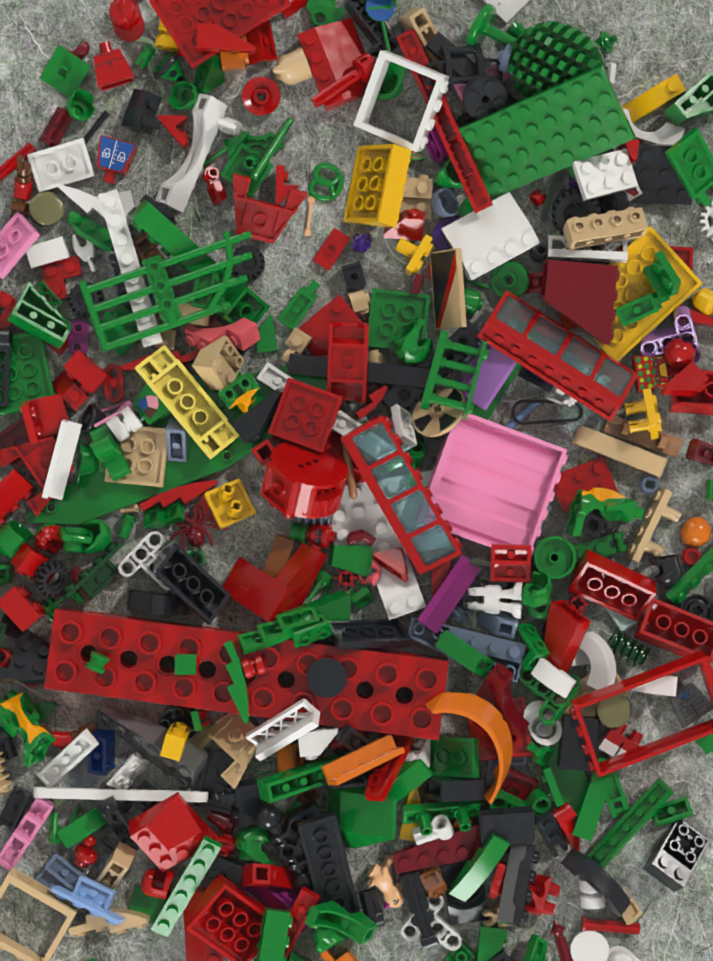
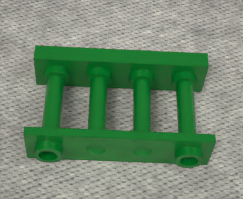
M441 330L420 408L428 410L429 405H434V403L465 411L463 420H467L468 414L472 415L475 403H471L482 360L486 361L489 349H486L487 342L483 341L481 349L451 342V339H448L449 332ZM450 349L479 357L477 367L447 360L446 357H443L444 350L448 351ZM446 367L473 374L472 385L442 378L441 375H438L439 368L443 369ZM441 385L468 392L467 403L437 396L436 393H433L434 387Z

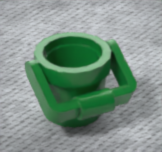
M76 527L59 528V535L63 540V551L65 553L83 554L85 543L92 544L94 536L87 529Z

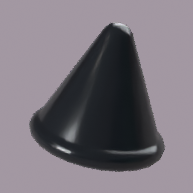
M90 403L84 411L81 421V431L83 434H88L89 431L95 429L94 424L107 417L95 403Z

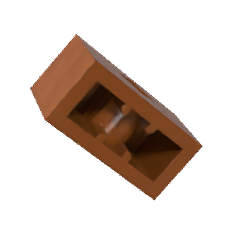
M147 233L133 242L135 250L142 260L161 255L162 260L165 259L157 246L146 238ZM170 266L166 267V268H165L166 271H168L169 269H171V267H170Z

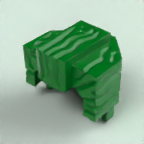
M542 570L541 573L533 572L531 583L527 582L523 588L522 604L533 608L547 604L551 596L552 583L546 571Z

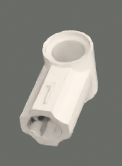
M438 815L430 822L432 833L428 836L421 835L419 826L412 829L417 845L438 838L448 840L454 834V828L445 815Z

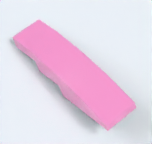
M48 798L35 799L1 851L0 865L9 871L13 867L15 868L56 804Z

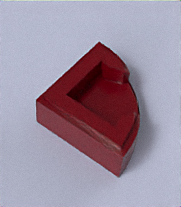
M415 275L411 293H420L425 275Z

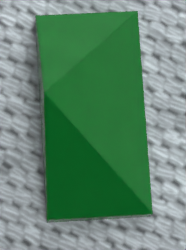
M216 55L198 67L193 83L197 87L198 93H207L226 82Z

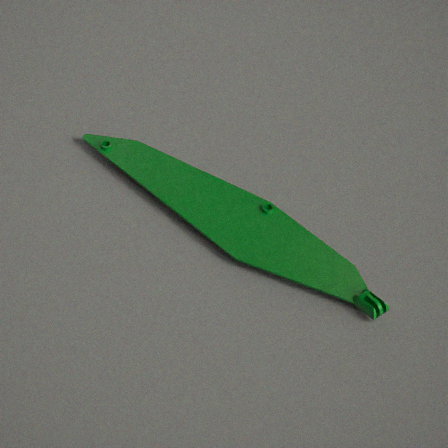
M289 365L277 367L294 380L327 391V377L288 373ZM260 372L251 374L261 389L255 392L256 400L253 406L248 408V411L274 392L273 389L257 379ZM226 405L225 408L220 409L232 427V423L244 415L235 406L230 410ZM170 415L153 427L166 429ZM272 420L266 432L261 435L262 439L255 444L244 443L239 436L211 460L190 436L187 462L167 460L164 488L105 482L106 470L99 473L97 467L93 473L82 475L77 486H75L74 482L69 484L65 488L62 500L51 498L38 516L33 511H30L25 515V520L28 523L79 525L227 469L249 454L253 448L274 436L268 433ZM227 453H230L231 458L228 460L225 459V455ZM51 505H55L54 511H50Z

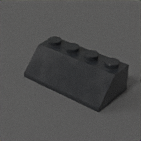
M177 543L165 546L154 561L153 573L201 619L210 625L231 594Z

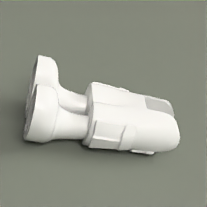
M516 582L514 587L508 590H502L500 585L468 588L467 595L482 596V602L469 601L467 602V608L484 611L488 614H499L501 611L511 613L514 618L521 619L522 602L505 603L501 602L500 599L522 600L523 582Z

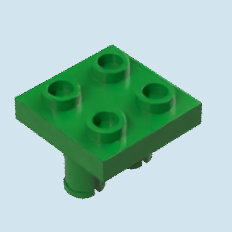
M241 143L220 175L232 184L233 173L251 177L262 156L246 144ZM268 162L258 180L251 178L247 195L251 198L274 167L271 162Z

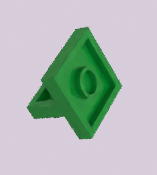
M119 304L111 313L107 311L103 315L104 319L101 323L132 312L124 304ZM136 320L104 331L108 342L139 332ZM138 341L114 348V350L122 357Z

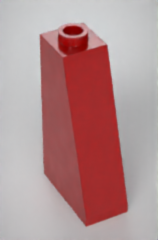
M302 543L275 577L276 580L292 589L280 612L283 613L303 604L327 557V554L321 552V547L313 543L311 545Z
M564 600L552 601L550 603L544 643L550 653L546 660L558 670H563L568 674L591 621Z

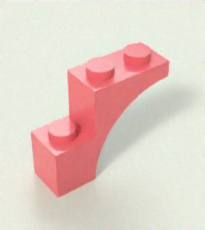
M244 317L232 324L217 328H199L192 325L184 328L185 340L188 345L199 350L222 336H227L233 345L242 351H245L260 340L257 323Z

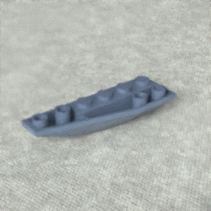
M411 617L408 635L412 639L454 660L435 646L439 635L448 630L495 661L487 676L499 662L514 674L512 682L517 683L521 669L520 663L523 661L526 648L525 643L443 624L438 633H434L418 622V618Z

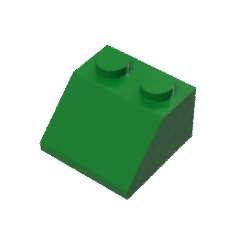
M239 283L236 286L227 288L224 293L225 302L229 301L231 304L228 314L220 312L217 314L229 324L243 317L257 323L270 306L245 284Z

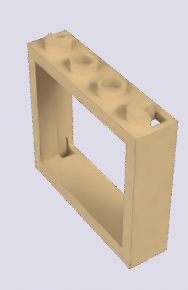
M13 867L0 887V900L9 884H12L66 915L67 918L44 958L0 933V949L12 953L18 960L50 961L80 908L73 906L72 902L67 899L61 900L55 897V893L51 892L50 888Z

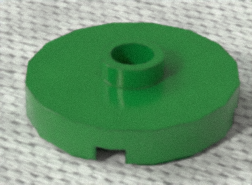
M507 261L497 266L491 275V287L500 298H502L506 290L519 298L528 289L529 273L519 262ZM510 277H513L514 280L512 284L509 283Z

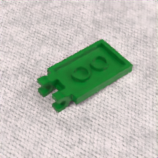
M693 128L670 147L665 154L689 197L696 200L698 205L702 203L704 207H707L712 203L705 191L710 187V190L713 192V155L699 129Z

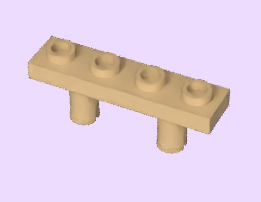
M659 488L652 497L653 503L644 514L645 520L643 524L636 530V538L629 545L626 558L639 563L644 551L659 558L662 556L664 547L650 541V538L661 516L673 522H678L681 512L667 506L673 492Z

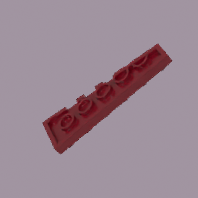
M479 823L472 825L468 831H455L448 840L438 838L392 852L396 874L472 860L479 846L481 847ZM511 845L507 848L505 853L510 852Z

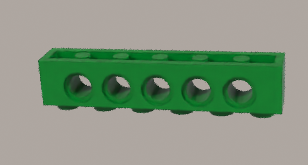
M345 750L258 779L257 785L260 799L273 803L323 786L321 766L351 751Z

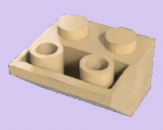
M222 336L199 351L192 367L210 390H221L236 379L243 365L244 358L227 336Z

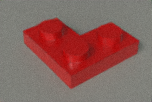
M79 256L69 257L40 266L44 282L60 300L68 299L65 279L83 275ZM47 294L48 302H50V294Z

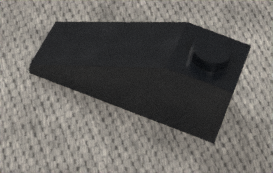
M276 389L232 423L244 443L255 444L262 439L261 435L266 432L276 412L283 389Z

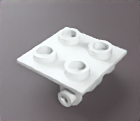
M138 751L133 753L127 759V762L125 761L124 765L112 775L107 785L118 789L129 788L133 784V780L146 770L150 761L143 759V755Z

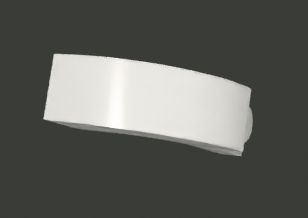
M593 631L587 632L579 647L587 654L591 663V672L586 685L599 690L614 684L616 662L613 652L606 641Z

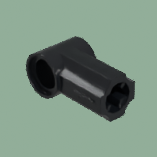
M375 888L360 891L359 898L363 914L374 921L378 927L385 926Z

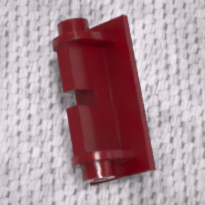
M57 107L39 141L50 147L60 144L73 120L66 109Z

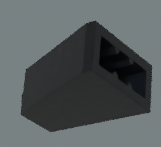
M430 777L424 782V797L439 802L484 800V793L486 791L484 780L479 778Z

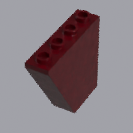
M544 260L540 299L601 344L610 345V341L614 337L612 321L616 317L614 301L618 297L616 282L619 281L620 271L618 266Z

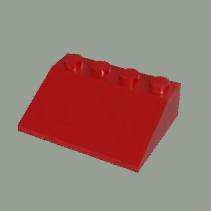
M352 18L314 27L297 34L299 45L306 56L318 93L352 71V61L365 53ZM358 80L323 104L326 112L364 97L368 83Z
M219 873L206 888L185 929L230 961H251L258 953L256 946L257 941L259 942L260 927L266 906Z

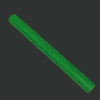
M288 117L251 174L252 179L258 180L294 123L292 118Z

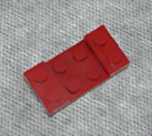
M330 321L327 391L344 397V400L360 403L367 402L370 323Z

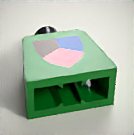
M147 383L132 403L138 412L136 416L142 424L145 421L149 425L157 424L171 414Z

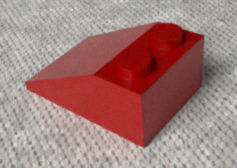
M341 295L334 298L299 327L300 330L312 337L307 349L314 356L328 355L330 321L362 323Z

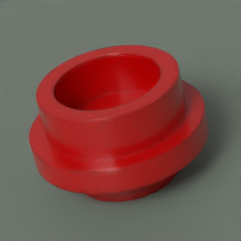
M687 547L681 553V560L687 566H694L701 559L699 550L694 547Z

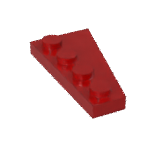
M380 734V735H379V738H381V737H383V736H385V735H387V734ZM391 734L396 747H403L405 753L372 768L373 772L369 776L364 795L368 801H385L415 741L414 737Z

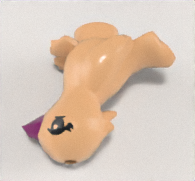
M392 854L386 855L384 862L380 865L374 863L367 873L369 877L367 886L369 888L375 886L384 895L383 909L400 907L404 902L402 885H400V882L396 883V885L393 884L391 865L394 861Z

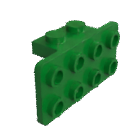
M559 739L555 744L549 745L555 752L544 767L541 766L543 773H540L543 784H547L550 790L547 792L550 803L554 802L557 809L567 802L576 813L575 817L580 814L589 783L584 771L559 769L557 766Z

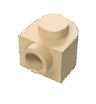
M362 289L348 294L349 303L354 313L357 312L358 315L369 312L368 304L371 303L368 292L364 293Z

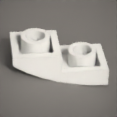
M540 658L531 672V675L564 698L568 696L576 683L566 672L558 670L545 658Z

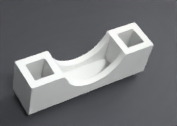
M623 109L635 134L634 140H639L641 144L674 145L682 138L685 128L667 122L656 131H641L632 123L629 110Z

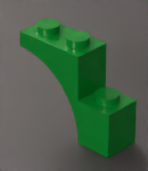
M334 900L312 906L308 910L307 918L304 922L309 927H325L340 932L359 945L369 942L378 927L374 921L361 911L350 914Z

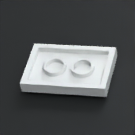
M84 138L27 155L39 193L58 188L60 185H68L95 176Z
M627 149L573 162L572 167L583 201L638 186Z

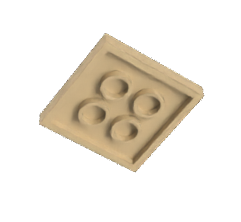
M143 426L136 432L131 431L130 436L122 442L115 436L132 473L114 482L106 468L105 482L164 488L167 463L166 429Z

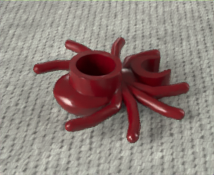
M201 506L198 507L199 518L196 511H194L195 516L192 519L188 518V512H186L185 518L182 521L184 524H173L183 529L175 532L169 537V540L184 532L181 537V547L185 550V536L191 546L199 547L205 541V532L209 537L210 545L213 546V538L204 527L220 530L217 525L203 524L212 517V512L203 520Z

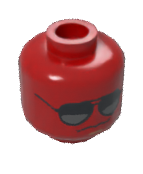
M316 522L312 526H308L306 539L310 545L313 543L321 548H328L331 543L335 542L336 532L333 531L331 524L329 526L328 523L320 525V522Z

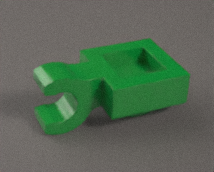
M532 742L527 746V749L534 754L531 759L543 767L555 752L549 746H537Z

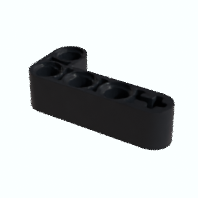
M346 0L344 4L346 11L373 45L368 53L378 58L380 50H386L381 22L371 18L370 20L363 19L362 15L368 16L366 12L367 0ZM385 24L389 45L394 50L391 53L397 54L400 45L394 34ZM374 31H380L382 35L378 36Z

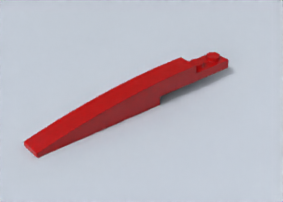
M413 28L396 37L406 59L422 66L430 63ZM411 70L428 105L434 86H426L425 76ZM430 78V81H431V82H436V81H437V80H434V79ZM443 93L441 109L439 112H436L434 117L435 126L474 212L478 213L493 206V202L478 167L459 131L460 126L445 93Z

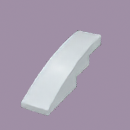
M65 185L58 187L88 215L91 216L96 210L105 218L99 198ZM126 217L128 227L130 230L132 228V221Z

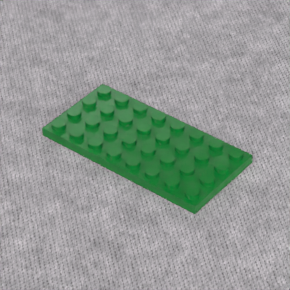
M603 65L459 128L490 196L494 198L573 165L574 161L586 160L635 139V134Z

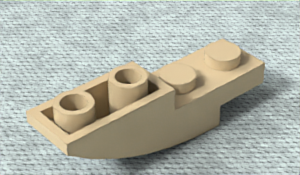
M110 908L109 910L126 918L123 923L112 925L106 922V918L93 916L88 911L85 915V921L71 924L68 930L70 936L76 935L81 937L87 935L88 931L95 929V932L107 929L106 926H108L110 933L122 934L127 932L128 928L135 927V929L145 927L146 923L150 920V916L134 910Z

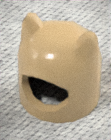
M302 47L279 57L276 67L273 68V73L276 74L275 80H282L288 85H295L313 78Z

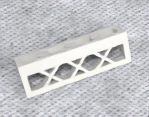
M548 236L547 260L626 263L628 260V240L612 242L608 246L602 244L605 247L602 251H594L590 247H585L583 250L567 249L568 245L565 242V236ZM552 240L561 241L566 247L563 249H552ZM614 243H623V252L612 251L610 247Z
M65 419L62 420L42 494L43 498L63 499L82 424Z
M303 698L248 732L246 739L256 746L255 757L262 761L318 727L320 711ZM304 707L308 712L300 713L297 710ZM291 717L294 718V721H283V718ZM270 726L280 727L277 731L268 730ZM266 735V738L260 741L255 736Z

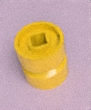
M159 20L158 31L160 34L156 35L154 46L160 50L178 52L179 48L161 20Z

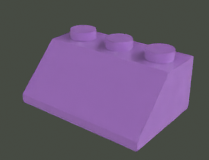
M489 344L486 345V349H489L486 361L482 360L471 403H475V406L485 411L517 364L516 361ZM474 356L473 360L467 365L477 367L479 357ZM464 372L457 382L472 385L474 375ZM461 391L467 401L469 393Z

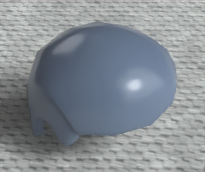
M446 187L436 190L431 199L434 212L441 217H451L458 214L456 208L459 202H457L453 191Z

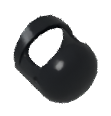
M677 554L661 556L660 558H649L651 566L659 565L660 573L654 576L657 584L670 586L680 581L682 571Z

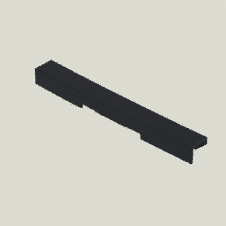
M106 111L103 112L84 136L85 144L89 142L110 116Z

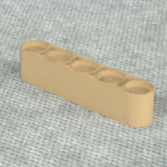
M582 425L578 426L572 442L574 445L658 478H661L668 461L661 456Z

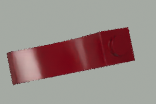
M498 662L490 671L476 695L491 703L502 714L503 720L507 722L510 732L519 738L530 723L519 713L512 700L511 681L514 674Z

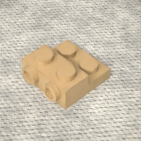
M407 174L399 214L404 210L419 209L420 211H425L424 220H431L433 179H429V175H417V178H409V174Z

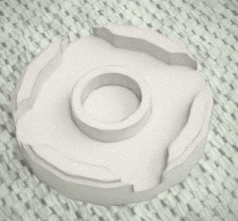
M580 931L573 937L570 943V953L573 961H606L609 956V945L606 938L598 931Z

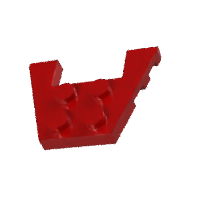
M233 173L236 235L250 231L252 239L274 244L287 226V222L298 210L299 205L306 199L307 192L290 188L285 206L246 197L251 177Z
M52 435L41 438L39 443L31 444L27 442L1 449L0 465L3 468L18 457H21L44 490L56 439ZM73 464L71 465V469H70L69 475H70V474L72 473V471L75 469V467H74ZM43 491L27 500L28 505L36 516L41 513L51 500V497H48V499L42 497Z

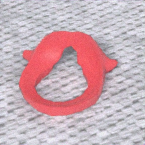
M372 560L371 568L377 570L376 573L368 576L365 580L359 574H356L361 584L371 583L375 586L376 581L381 576V566L376 560Z

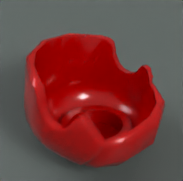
M676 338L667 343L664 347L663 355L672 368L683 369L694 361L696 352L690 342H683Z

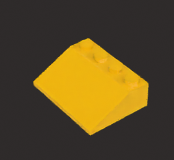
M396 144L358 146L343 222L378 227L397 226L412 150Z

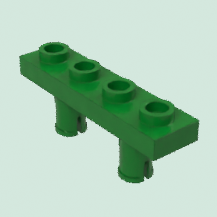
M481 801L428 802L402 806L401 814L402 824L419 823L421 835L428 836L432 833L430 821L438 815H445L448 819L457 818L460 831L465 832L471 829L469 817L479 816Z

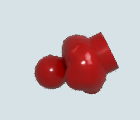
M92 834L82 840L83 843L75 848L74 863L80 868H87L88 865L94 864L98 858L96 851L92 848L96 843V838Z

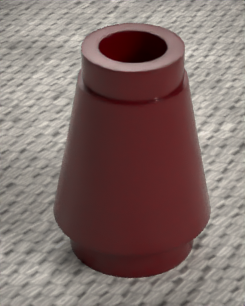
M211 810L207 816V820L224 833H231L236 825L229 814Z

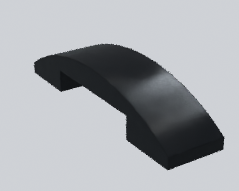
M572 848L560 862L574 876L579 874L607 900L605 905L618 917H621L631 904L630 899L621 886L601 866L583 853Z

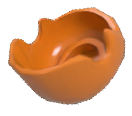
M701 517L688 519L680 528V538L689 547H700L707 543L711 537V526Z

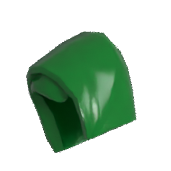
M14 520L9 521L0 527V554L12 560L23 543L27 544L33 537V533L23 524Z

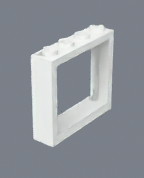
M380 50L353 126L412 151H422L425 145L428 144L427 135L429 130L431 131L435 125V114L441 109L442 95L448 90L449 76L389 51ZM390 61L437 80L414 143L368 124Z

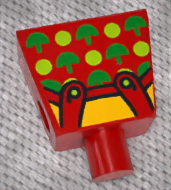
M634 356L631 358L632 369L638 374L635 380L636 394L643 393V389L651 388L653 390L669 382L668 376H672L674 368L666 364L665 357Z

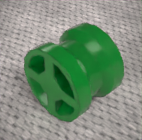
M293 522L289 538L295 541L300 540L301 543L306 544L308 541L306 535L309 524L299 525L298 522Z
M91 651V659L86 663L85 667L104 674V667L109 663L110 658Z

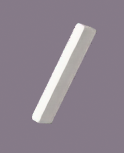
M85 729L48 763L37 776L46 787H53L97 747L99 743L89 730Z

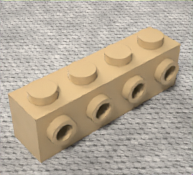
M628 207L622 211L611 210L599 215L593 213L582 218L572 217L566 221L563 227L569 250L644 237L648 230L642 207Z

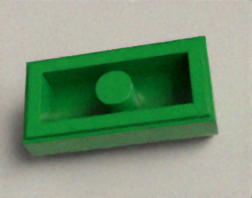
M687 796L664 803L652 816V820L657 828L691 817L694 813Z

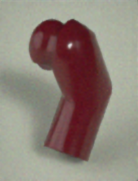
M82 41L74 51H68L83 60L89 54L90 45L88 42Z
M359 529L351 531L346 541L349 545H355L357 542L364 541L372 546L377 538L365 530Z

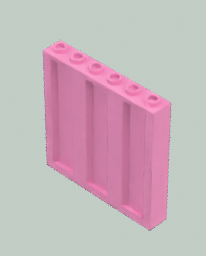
M468 414L467 420H463L462 417L460 422L445 435L427 485L433 494L430 498L433 504H439L443 511L440 516L443 521L448 520L453 529L450 532L451 534L490 548L492 544L531 545L532 557L535 551L533 546L535 539H538L541 534V522L545 521L548 514L547 505L549 502H552L555 494L553 491L554 486L558 484L561 478V473H559L561 466L565 465L568 458L566 454L567 449L473 414ZM423 496L415 521L427 525L435 521L437 517ZM440 524L434 526L437 529L443 530Z

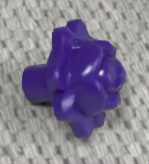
M356 233L353 236L354 242L351 244L353 252H366L371 247L372 239L369 233H362L361 235Z

